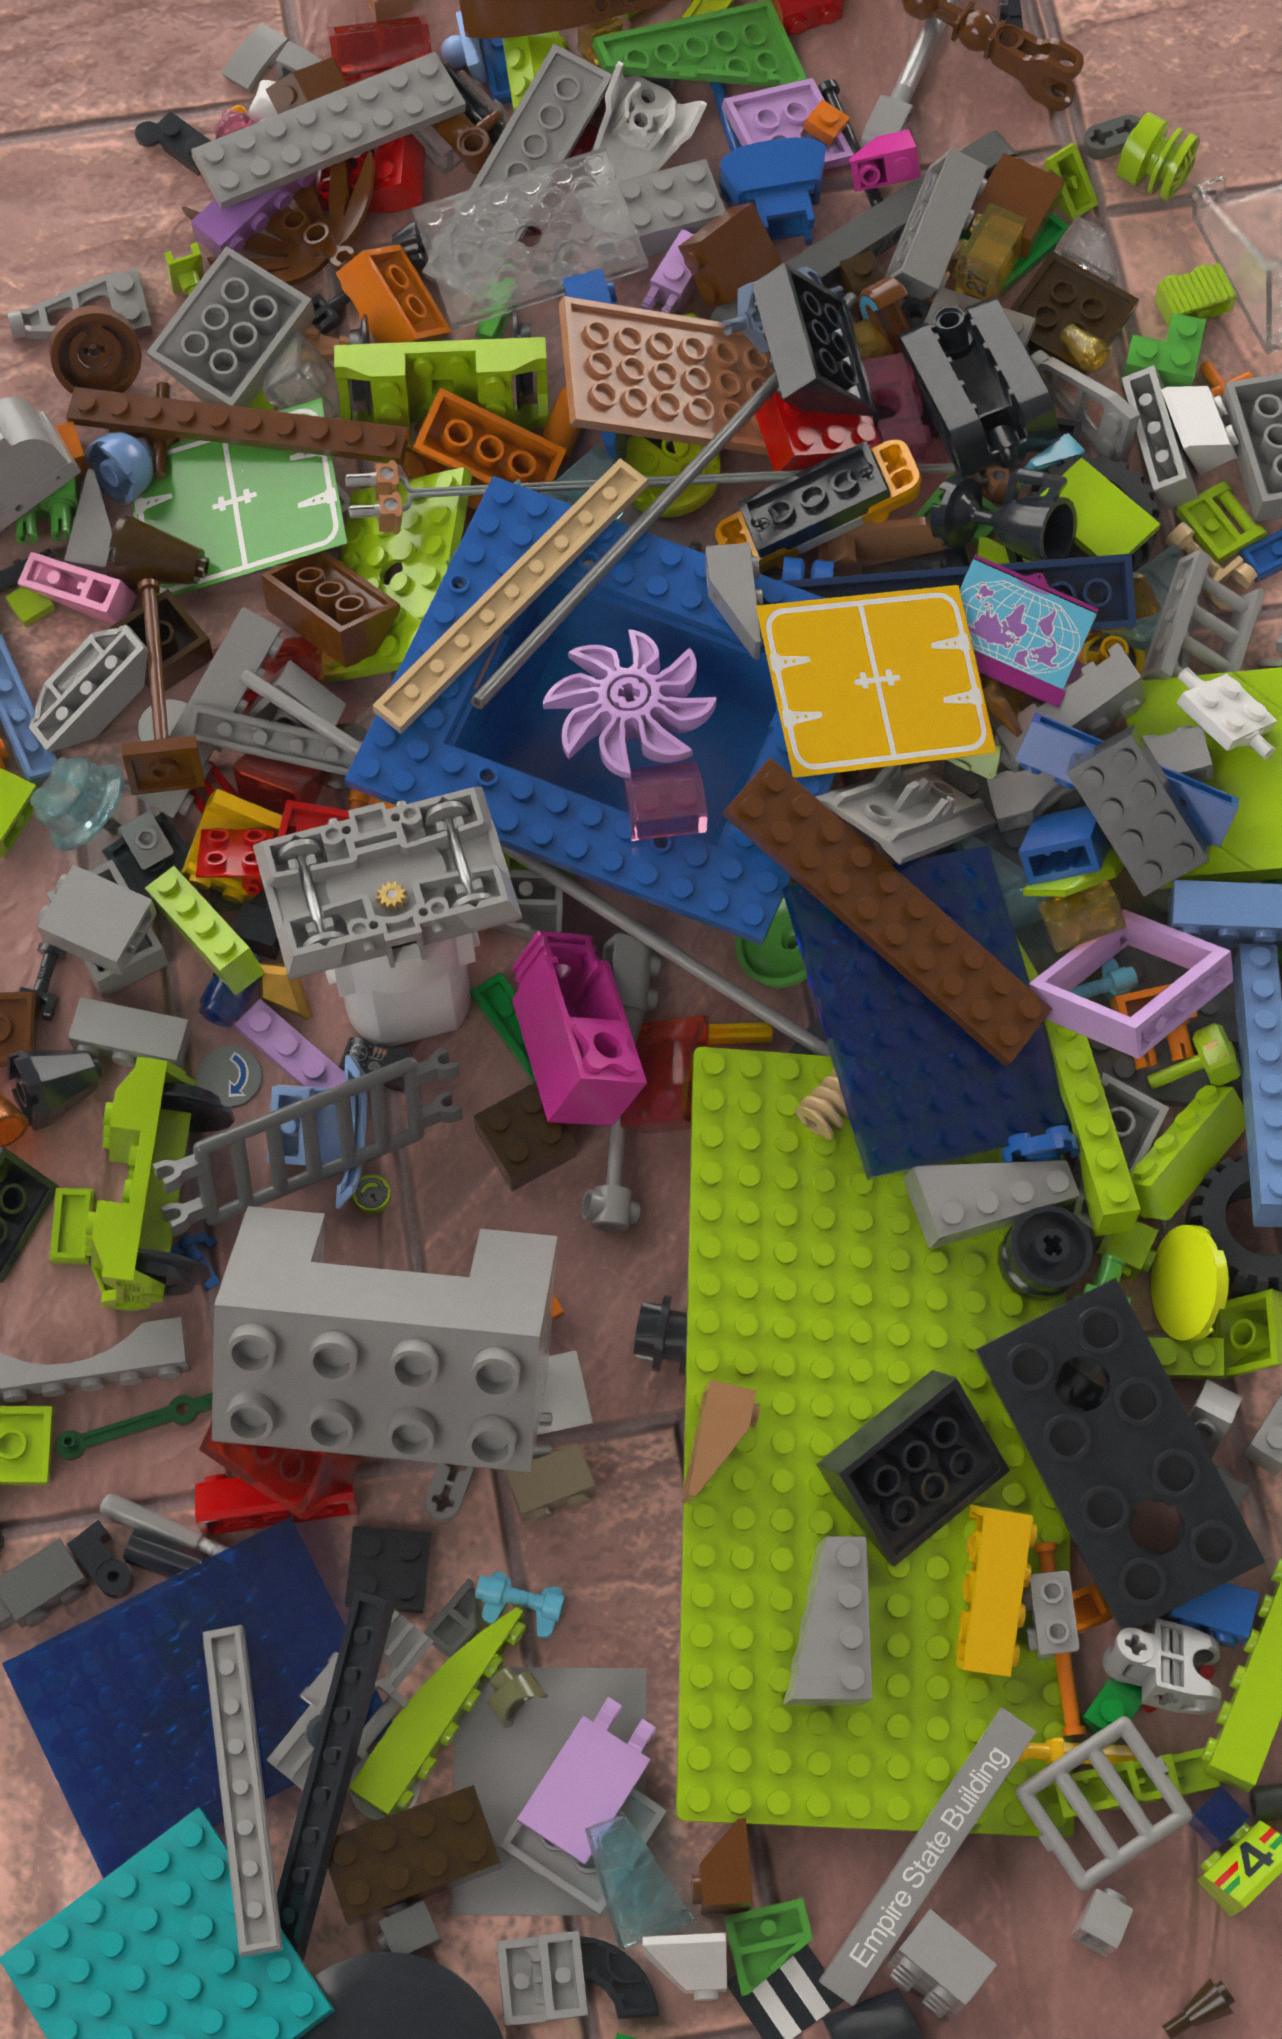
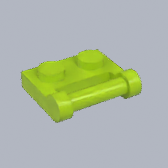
M1226 480L1198 495L1197 499L1178 506L1176 511L1179 519L1195 531L1193 537L1218 564L1239 553V550L1268 535L1261 524L1257 525L1232 494L1233 488ZM1216 502L1223 504L1245 533L1240 534Z

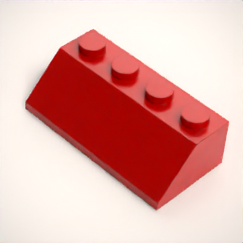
M342 1457L327 1458L321 1461L320 1466L307 1468L305 1463L287 1464L282 1466V1471L267 1473V1470L263 1468L250 1469L243 1472L244 1477L228 1479L227 1474H215L206 1476L204 1478L205 1482L195 1483V1520L204 1537L359 1514L354 1468L351 1461L344 1462Z

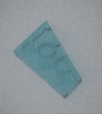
M619 1815L585 1828L620 1948H629L641 1943L642 1937L659 1936L697 1920L676 1893L677 1890L670 1879L665 1877L654 1861L653 1854L627 1816Z

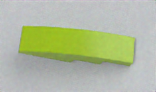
M1204 1748L1174 1755L1170 1753L1160 1756L1169 1769L1166 1772L1181 1796L1220 1788L1218 1780L1203 1774L1207 1762L1201 1759ZM1131 1760L1112 1765L1139 1805L1165 1800L1139 1761L1133 1762ZM1096 1769L1070 1774L1095 1813L1122 1809ZM1055 1783L1063 1818L1078 1817Z

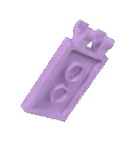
M610 1697L607 1698L594 1722L582 1716L517 1818L519 1823L583 1865H586L650 1764L651 1759L643 1755L642 1752L656 1732V1727L642 1719L627 1744L609 1733L610 1727L622 1710V1705Z

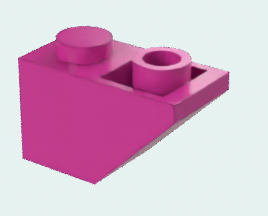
M909 129L875 137L849 159L855 192L921 177L917 147Z

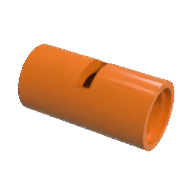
M565 387L560 390L541 437L567 449L561 464H566L582 428L570 426L567 388Z

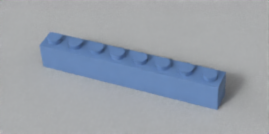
M1239 944L1232 971L1240 1067L1242 1070L1241 1080L1254 1227H1282V999L1277 945Z

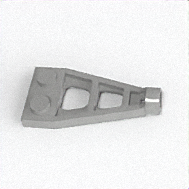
M133 269L104 275L28 309L7 312L13 340L27 337V339H51L53 329L56 326L48 323L47 317L50 313L66 307H70L74 311L98 297L109 299L111 308L117 313L122 314L131 323L137 336L153 333L138 270ZM30 322L31 325H24V323Z
M1043 350L1033 353L1030 359L1050 395L1069 419L1082 421L1080 433L1094 447L1099 456L1100 454L1110 456V461L1118 463L1121 460L1127 463L1141 414L1116 392L1058 359L1051 358ZM1066 381L1078 388L1075 401L1065 389ZM1090 399L1099 403L1104 408L1099 428L1096 427L1086 413Z

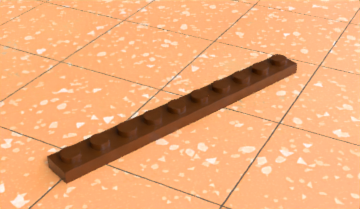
M74 387L66 415L68 422L73 421L74 425L382 463H389L390 460H394L398 465H403L410 437L408 427L79 387Z

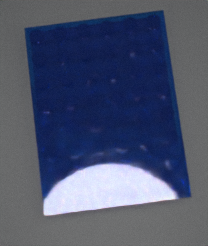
M988 845L912 860L900 865L898 863L891 864L1029 988L1030 980ZM800 883L790 884L782 889L867 1180L908 1171L917 1166H930L1006 1148L1009 1146L1008 1138L1020 1133H1030L1031 1137L1044 1135L1047 1129L1061 1125L1068 1126L1069 1132L1073 1131L1067 1110L1061 1098L1054 1059L1043 1023H1041L1014 1060L1007 1066H1004Z
M292 1517L2 1663L103 1879L198 1807L204 1810L214 1827L224 1822L203 1632L242 1625L245 1628L265 1800L296 1785L270 1764L267 1758L310 1706L299 1695L306 1687L312 1685L328 1665V1659L335 1651L339 1653L346 1626ZM377 1690L372 1694L365 1725L383 1704ZM392 1719L387 1723V1725L383 1728V1730L379 1733V1735L375 1738L371 1745L381 1740V1738L393 1722Z

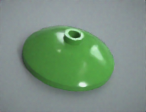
M789 883L763 946L736 936L735 951L742 970L755 982L771 988L789 987L806 980L823 965L833 948L837 932L836 915L800 883Z

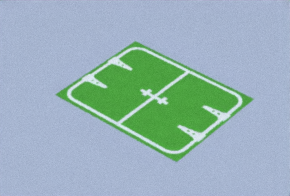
M322 398L278 411L325 417ZM188 439L168 446L166 477L163 479L153 477L150 486L138 498L132 501L135 518L203 549L205 557L209 558V570L205 579L200 578L198 584L160 585L159 594L169 589L174 596L347 544L332 456Z

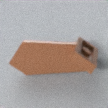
M926 517L885 520L881 523H865L819 545L818 552L819 560L834 561L833 574L856 563V559H903L941 551L948 546L942 545V539L933 537L930 520Z

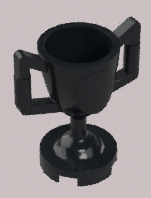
M1017 468L1009 475L1003 506L997 512L982 510L981 489L974 479L957 475L948 477L939 487V490L946 491L941 505H932L930 524L933 537L942 539L943 546L961 548L970 542L979 524L992 526L995 535L1005 545L1009 563L1024 562L1023 558L1029 561L1066 559L1072 549L1076 536L1077 513L1074 503L1069 498L1059 497L1067 485L1066 477ZM1021 483L1050 488L1045 496L1018 499Z

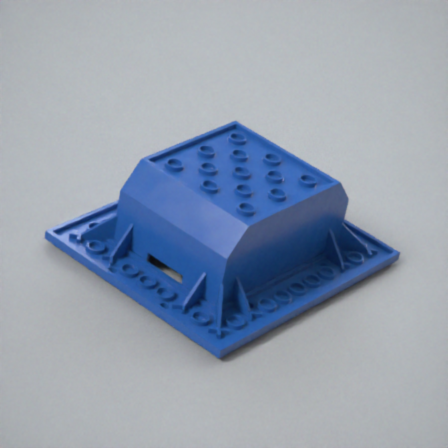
M493 476L390 687L573 505ZM614 520L503 631V636L477 689L474 686L497 638L402 734L376 714L344 779L345 786L394 805L399 801H406V804L472 787H482L501 846L763 946L792 876L721 813L770 757L791 776L792 771L764 645L760 647V659H753L708 597L704 553L645 532L483 709H477L471 703V698L594 567V565L590 567L585 566L583 563L593 561L596 564L631 527ZM761 574L759 579H754L755 590L762 589L763 605L826 599ZM457 583L465 585L462 589H456L453 586ZM628 629L644 633L657 645L660 670L657 675L673 664L690 648L696 658L697 677L694 687L686 698L716 697L717 702L710 718L698 728L680 734L665 729L692 749L693 755L684 760L670 763L650 760L643 756L638 739L632 738L627 740L631 779L618 776L605 767L600 756L599 737L602 732L568 759L562 745V728L567 716L574 708L543 709V701L546 694L558 681L578 673L594 677L568 658V652L575 648L586 645H602L617 651L620 666L623 668L631 667L633 665V656ZM837 773L794 779L816 797L830 791Z

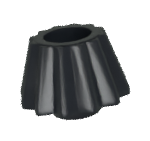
M412 221L392 235V245L400 244L413 266L425 267L430 259L429 252H432L431 241L428 233L422 231L418 221Z

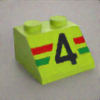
M1261 1820L1252 1827L1245 1822L1228 1838L1233 1843L1231 1848L1223 1855L1216 1850L1200 1865L1205 1873L1197 1881L1230 1917L1245 1909L1282 1873V1835Z

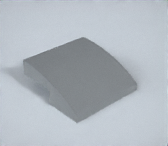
M579 1931L497 1941L504 2027L588 2016Z

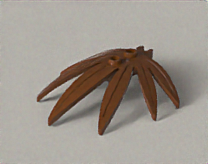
M371 151L367 153L350 201L347 161L344 160L331 166L329 217L325 218L321 203L312 184L306 188L302 187L293 196L299 209L292 210L287 206L284 210H278L265 227L266 231L283 241L255 232L246 241L243 248L263 255L284 258L248 260L290 286L313 277L328 263H331L337 272L343 267V261L352 260L356 254L353 248L347 245L362 226L373 194L375 159ZM182 207L184 214L191 220L200 213L188 207ZM207 257L209 264L212 266L217 258Z

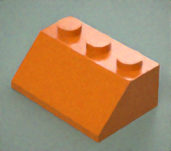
M400 244L363 250L336 272L344 293L350 297L358 310L360 320H362L363 314H367L369 331L374 337L376 344L438 341L452 332Z

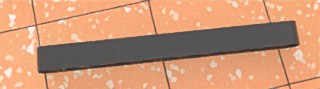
M996 130L985 134L959 151L988 166L983 177L987 181L1003 153L1019 158V154ZM926 173L786 262V264L794 269L807 266L816 271L823 286L828 289L838 282L841 260L872 251L875 258L899 242ZM738 297L729 304L717 307L710 316V320L723 322L724 320L738 317Z

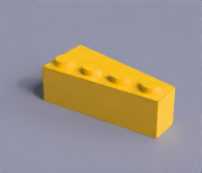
M970 1505L969 1519L976 1520V1527L971 1537H967L965 1554H968L969 1561L972 1562V1570L967 1571L963 1577L962 1585L963 1601L968 1602L969 1605L968 1611L962 1610L960 1613L955 1666L968 1671L1011 1677V1670L1017 1667L1020 1657V1646L1015 1642L1017 1628H1022L1025 1621L1026 1607L1025 1604L1021 1603L1023 1587L1027 1588L1031 1579V1565L1027 1564L1029 1548H1033L1036 1542L1037 1525L1032 1524L1033 1516Z

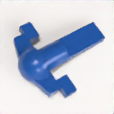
M206 1232L185 1234L171 1248L170 1253L179 1255L185 1253L188 1258L195 1259L208 1266L212 1272V1277L203 1283L208 1291L219 1285L220 1281L198 1245L204 1243L208 1249L218 1242L214 1236L209 1238Z

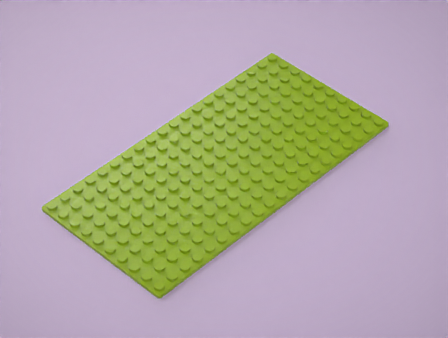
M698 1047L693 1053L683 1492L703 1390L708 1382L713 1380L756 1390L754 1403L760 1404V1411L756 1426H750L746 1434L690 1504L683 1503L676 1816L680 1821L734 1824L737 1819L746 1818L747 1824L918 1832L1001 1707L1036 1731L1029 1743H1045L1047 1739L1063 1737L1062 1729L1066 1727L1055 1657L1051 1660L1037 1661L1036 1651H1029L1026 1627L1033 1626L1031 1611H1026L1023 1627L1017 1628L1015 1643L1020 1646V1657L1017 1667L1011 1670V1677L963 1670L955 1666L960 1613L962 1610L968 1611L969 1605L968 1602L963 1601L962 1585L963 1577L968 1570H972V1562L969 1561L968 1554H965L967 1537H971L976 1527V1520L969 1519L970 1505L1015 1511L1033 1516L1032 1524L1037 1525L1035 1545L1056 1542L1058 1551L1054 1552L1057 1572L1068 1571L1070 1574V1535L974 1352L978 1347L1066 1303V1291L1057 1298L1040 1301L1027 1299L1010 1288L1002 1278L997 1260L998 1246L1005 1233L1013 1225L929 1250L903 1178L913 1166L1003 1163L1001 1152L1009 1146V1137L1020 1133H1030L1031 1137L1044 1135L1047 1129L1063 1125V1100L1054 1082L1046 1072L855 1058L867 1066L874 1075L875 1084L870 1086L875 1095L871 1100L861 1096L865 1104L861 1110L850 1106L854 1112V1117L851 1120H847L840 1116L844 1122V1127L841 1130H837L830 1126L834 1137L831 1140H827L812 1132L802 1123L795 1112V1107L801 1106V1101L805 1097L811 1096L812 1090L817 1086H821L822 1080L827 1076H831L832 1070L837 1066H841V1062L845 1057ZM935 1370L958 1379L1010 1471L894 1567L888 1563L836 1498L816 1464L930 1371ZM827 1536L866 1537L872 1700L862 1706L783 1705L790 1681L792 1660L800 1634L799 1627L807 1601V1590L817 1545ZM1029 1548L1027 1564L1031 1565V1574L1041 1573L1039 1556L1034 1554L1033 1548ZM1063 1737L1064 1742L1073 1743V1737ZM1026 1759L1024 1763L1016 1761L969 1834L1039 1837L1041 1833L1017 1799L1015 1790L1020 1784L1046 1768L1048 1765H1046L1045 1760ZM1055 1782L1035 1794V1796L1062 1837L1067 1838L1074 1833V1817L1063 1818Z

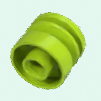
M1147 112L1131 131L1124 144L1116 177L1137 187L1148 175L1150 176L1147 188L1148 193L1153 195L1161 187L1160 199L1169 202L1185 183L1193 168L1200 144V136L1191 133L1184 140L1185 129L1179 127L1168 139L1166 136L1169 121Z

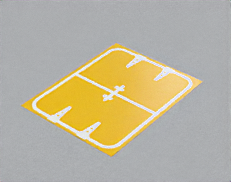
M959 585L756 606L793 778L997 753Z

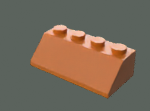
M442 388L438 390L412 450L451 469L465 467L472 473V479L484 485H489L493 476L514 484L553 482L567 450ZM538 492L544 495L548 494V492Z

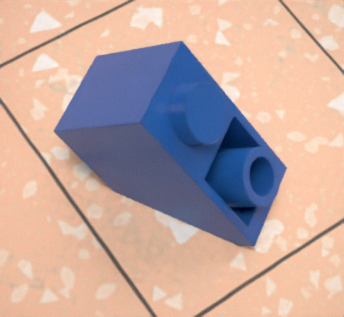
M1224 1583L1170 1611L1166 1621L1189 1626L1214 1637L1221 1646L1235 1648L1236 1644L1242 1646L1249 1638L1260 1593Z

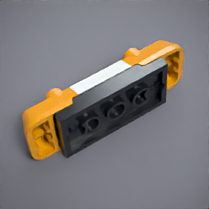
M890 440L870 449L867 442L864 441L738 501L741 511L723 519L716 527L715 537L718 545L750 543L751 557L758 556L760 573L774 566L783 568L784 557L794 558L870 521L881 523L887 520L891 511L914 501L918 497L921 475L905 442Z

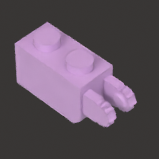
M684 229L680 231L651 278L650 290L644 298L641 309L653 311L658 302L664 305L661 312L675 314L676 311L680 313L684 311L698 286L690 270L685 265L678 246L693 236V233Z

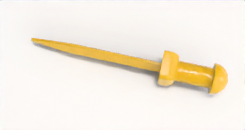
M1063 1737L1050 1738L1045 1743H1028L1017 1762L1024 1763L1026 1759L1045 1760L1046 1765L1049 1766L1081 1743L1064 1742ZM1110 1744L1102 1749L1112 1765L1131 1760L1133 1762L1138 1761L1129 1746ZM1087 1759L1086 1761H1084V1762L1081 1763V1764H1092V1763L1089 1761V1759Z

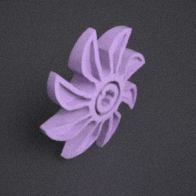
M628 629L633 656V665L631 667H621L617 651L602 645H586L575 648L568 652V658L594 677L578 673L558 681L546 694L543 701V709L574 708L567 716L562 728V745L568 759L602 732L599 737L600 756L605 767L618 776L631 779L627 740L632 738L638 739L643 756L650 760L662 763L684 760L693 755L692 749L665 729L680 734L698 728L710 718L717 702L716 697L686 698L694 687L697 677L696 658L690 648L673 664L657 675L660 670L657 645L644 633Z

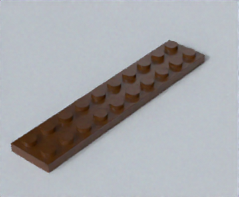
M771 757L721 813L1004 1066H1007L1014 1060L1051 1012L1052 1008Z

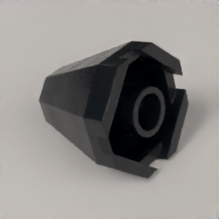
M20 1050L7 1055V1075L9 1080L15 1079L16 1088L12 1089L14 1100L26 1125L32 1126L34 1131L50 1126L97 1090L99 1078L103 1076L98 1059L95 1056L90 1057L86 1051Z

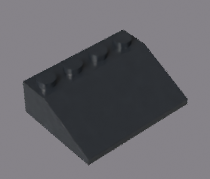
M786 263L781 264L753 283L752 287L756 298L754 305L761 317L763 324L762 334L769 346L771 354L769 360L776 372L779 383L777 390L782 400L803 411L871 417L877 414L846 300Z
M935 1370L930 1371L816 1464L836 1498L888 1563L894 1567L1010 1471L958 1379Z

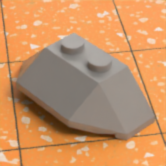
M127 625L94 632L89 635L43 684L36 704L35 717L31 719L29 729L46 751L51 753L95 739L144 688L148 658L147 647Z

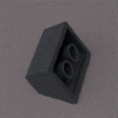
M0 1146V1283L4 1282L53 1198L56 1188L59 1187V1185L4 1146Z

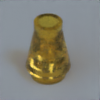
M1075 324L1068 325L1062 331L1060 340L1065 343L1082 369H1089L1091 372H1095L1103 367L1109 359L1110 350L1107 348L1105 341L1078 328Z

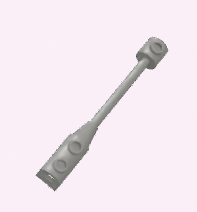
M617 933L604 943L602 960L609 961L636 1046L647 1011H654L657 1005L658 991L650 989L649 983L650 976L656 977L660 970L661 957L652 954V948L634 936ZM628 1108L616 1123L611 1126L606 1185L597 1186L594 1190L588 1189L582 1201L581 1214L583 1219L591 1220L593 1228L606 1232L627 1231L629 1224H636L640 1215V1203L631 1201L632 1191L621 1186Z

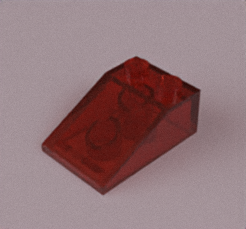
M700 1015L643 1023L635 1046L647 1084L620 1116V1127L645 1134L691 1129L693 1053L698 1047H709V1016Z

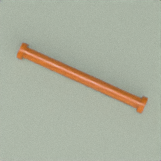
M1048 1542L1034 1545L1033 1550L1034 1554L1039 1556L1041 1573L1057 1572L1054 1552L1058 1551L1057 1543ZM1070 1653L1055 1654L1066 1727L1062 1729L1063 1737L1086 1735V1726L1081 1725Z

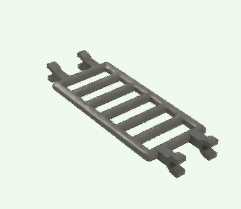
M445 1047L435 1051L429 1060L419 1064L415 1058L407 1057L202 1139L194 1144V1154L177 1161L163 1160L154 1163V1174L158 1180L163 1178L164 1190L167 1195L181 1188L184 1181L194 1177L198 1178L200 1197L184 1204L169 1203L161 1206L162 1219L164 1222L172 1220L170 1221V1228L174 1237L186 1232L190 1224L202 1219L208 1225H215L245 1213L248 1206H262L420 1141L424 1136V1128L441 1121L452 1123L463 1119L462 1107L459 1104L451 1106L452 1094L449 1090L438 1094L434 1102L424 1106L421 1103L420 1086L434 1080H451L459 1077V1065L456 1061L449 1063V1053ZM404 1075L409 1129L390 1136L385 1083ZM370 1089L375 1143L356 1150L350 1097ZM335 1103L341 1157L322 1164L315 1111ZM301 1117L307 1171L287 1178L281 1125ZM266 1131L273 1185L252 1192L245 1139ZM230 1145L238 1199L218 1207L210 1153Z

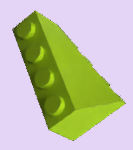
M558 31L502 38L513 110H516L553 44L565 50L569 48L566 39L561 37Z

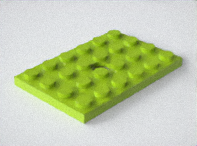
M465 467L407 480L411 488L471 486L472 473ZM399 481L398 492L401 494L402 506H405L406 499L411 493ZM374 487L353 491L349 507L353 505L377 504L378 501H375ZM469 495L412 499L410 508L403 512L399 534L379 532L378 518H350L348 510L345 527L347 544L342 545L339 561L400 604V611L374 655L361 660L356 665L345 668L322 652L318 678L327 684L398 671L461 543ZM402 563V572L395 574L390 584L385 585L384 576L386 571L392 565Z

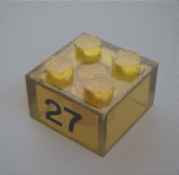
M989 203L983 215L980 213L976 215L970 229L972 233L970 239H963L955 258L959 261L952 275V278L956 279L955 292L979 300H985L993 296L998 298L1020 258L1027 218L992 203Z

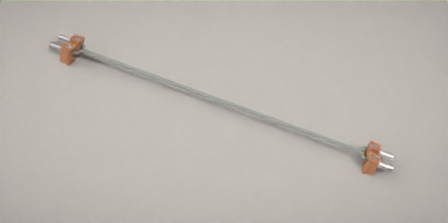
M390 460L386 464H375V472L347 474L345 477L347 487H374L375 501H378L377 504L350 506V518H378L379 532H393L394 534H399L401 531L403 512L410 508L412 499L484 495L489 486L411 488L406 478L398 476L397 463L394 460ZM953 463L916 465L920 474L957 472ZM996 465L974 474L976 479L981 482L980 488L984 498L990 502L1004 501L1010 475L1007 468H1001ZM803 470L698 475L690 485L782 481ZM677 476L646 478L648 479V487L669 486ZM598 480L517 483V485L536 492L589 490ZM399 481L411 493L406 499L405 506H402L401 494L398 492Z

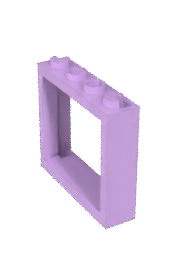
M1123 909L1030 982L1029 989L1052 1008L1045 1018L1046 1020L1139 1059L1233 982L1231 951ZM1127 945L1190 969L1132 1017L1069 992Z

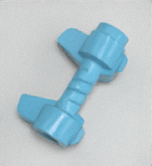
M1111 958L1101 966L1102 979L1078 985L1069 992L1085 999L1104 994L1108 1000H1111L1115 996L1130 993L1132 989L1137 988L1138 979L1132 966L1119 968L1116 960Z
M499 1571L488 1577L481 1575L475 1598L485 1602L482 1618L485 1623L490 1625L497 1621L508 1603L536 1610L537 1637L543 1639L552 1637L555 1623L560 1620L565 1601V1595H563V1591L559 1587L545 1588L541 1595L512 1588L510 1578L506 1577L505 1573Z

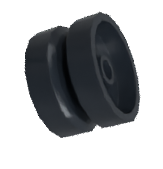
M1046 1205L1028 1211L1005 1233L998 1246L997 1263L1002 1278L1013 1291L1027 1299L1045 1301L1062 1295L1086 1273L1092 1261L1093 1243L1088 1228L1077 1215L1062 1207Z

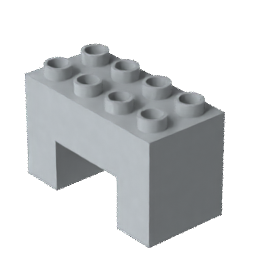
M247 1207L214 1303L212 1441L531 1472L549 1367L558 1236L480 1229L470 1277L323 1263L325 1213Z

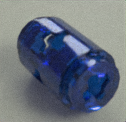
M252 951L259 963L263 962L261 957ZM213 972V978L210 979L199 999L201 1005L199 1013L211 1023L222 1027H231L234 1022L240 1019L249 1001V995L255 989L259 978L235 996Z

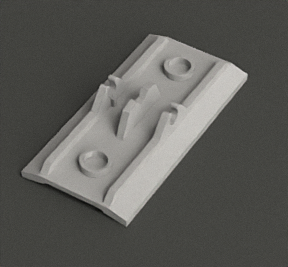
M927 764L920 766L908 765L902 768L901 765L887 766L875 777L816 796L831 812L836 813L881 843L882 848L899 865L994 828L997 822L984 807V801L979 798L971 799L934 775L932 767Z

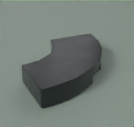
M580 1936L584 1981L595 1984L607 1993L614 2003L618 2019L659 2017L654 1990L641 1967L615 1945L596 1938Z

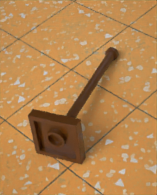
M143 579L138 583V591L143 596L154 740L121 744L122 757L132 795L205 787L204 772L196 735L169 738L157 603L160 584L155 579Z

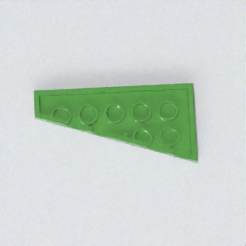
M771 0L594 37L591 44L601 68L610 74L614 73L618 61L624 63L622 75L764 87H776L807 79Z

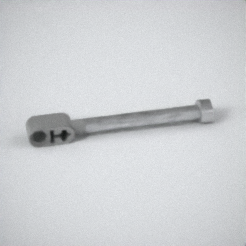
M946 0V1H948L949 3L955 5L957 0ZM934 16L926 19L890 97L885 95L879 97L862 134L859 146L861 149L875 137L907 130L914 107L909 102L946 25L945 22Z

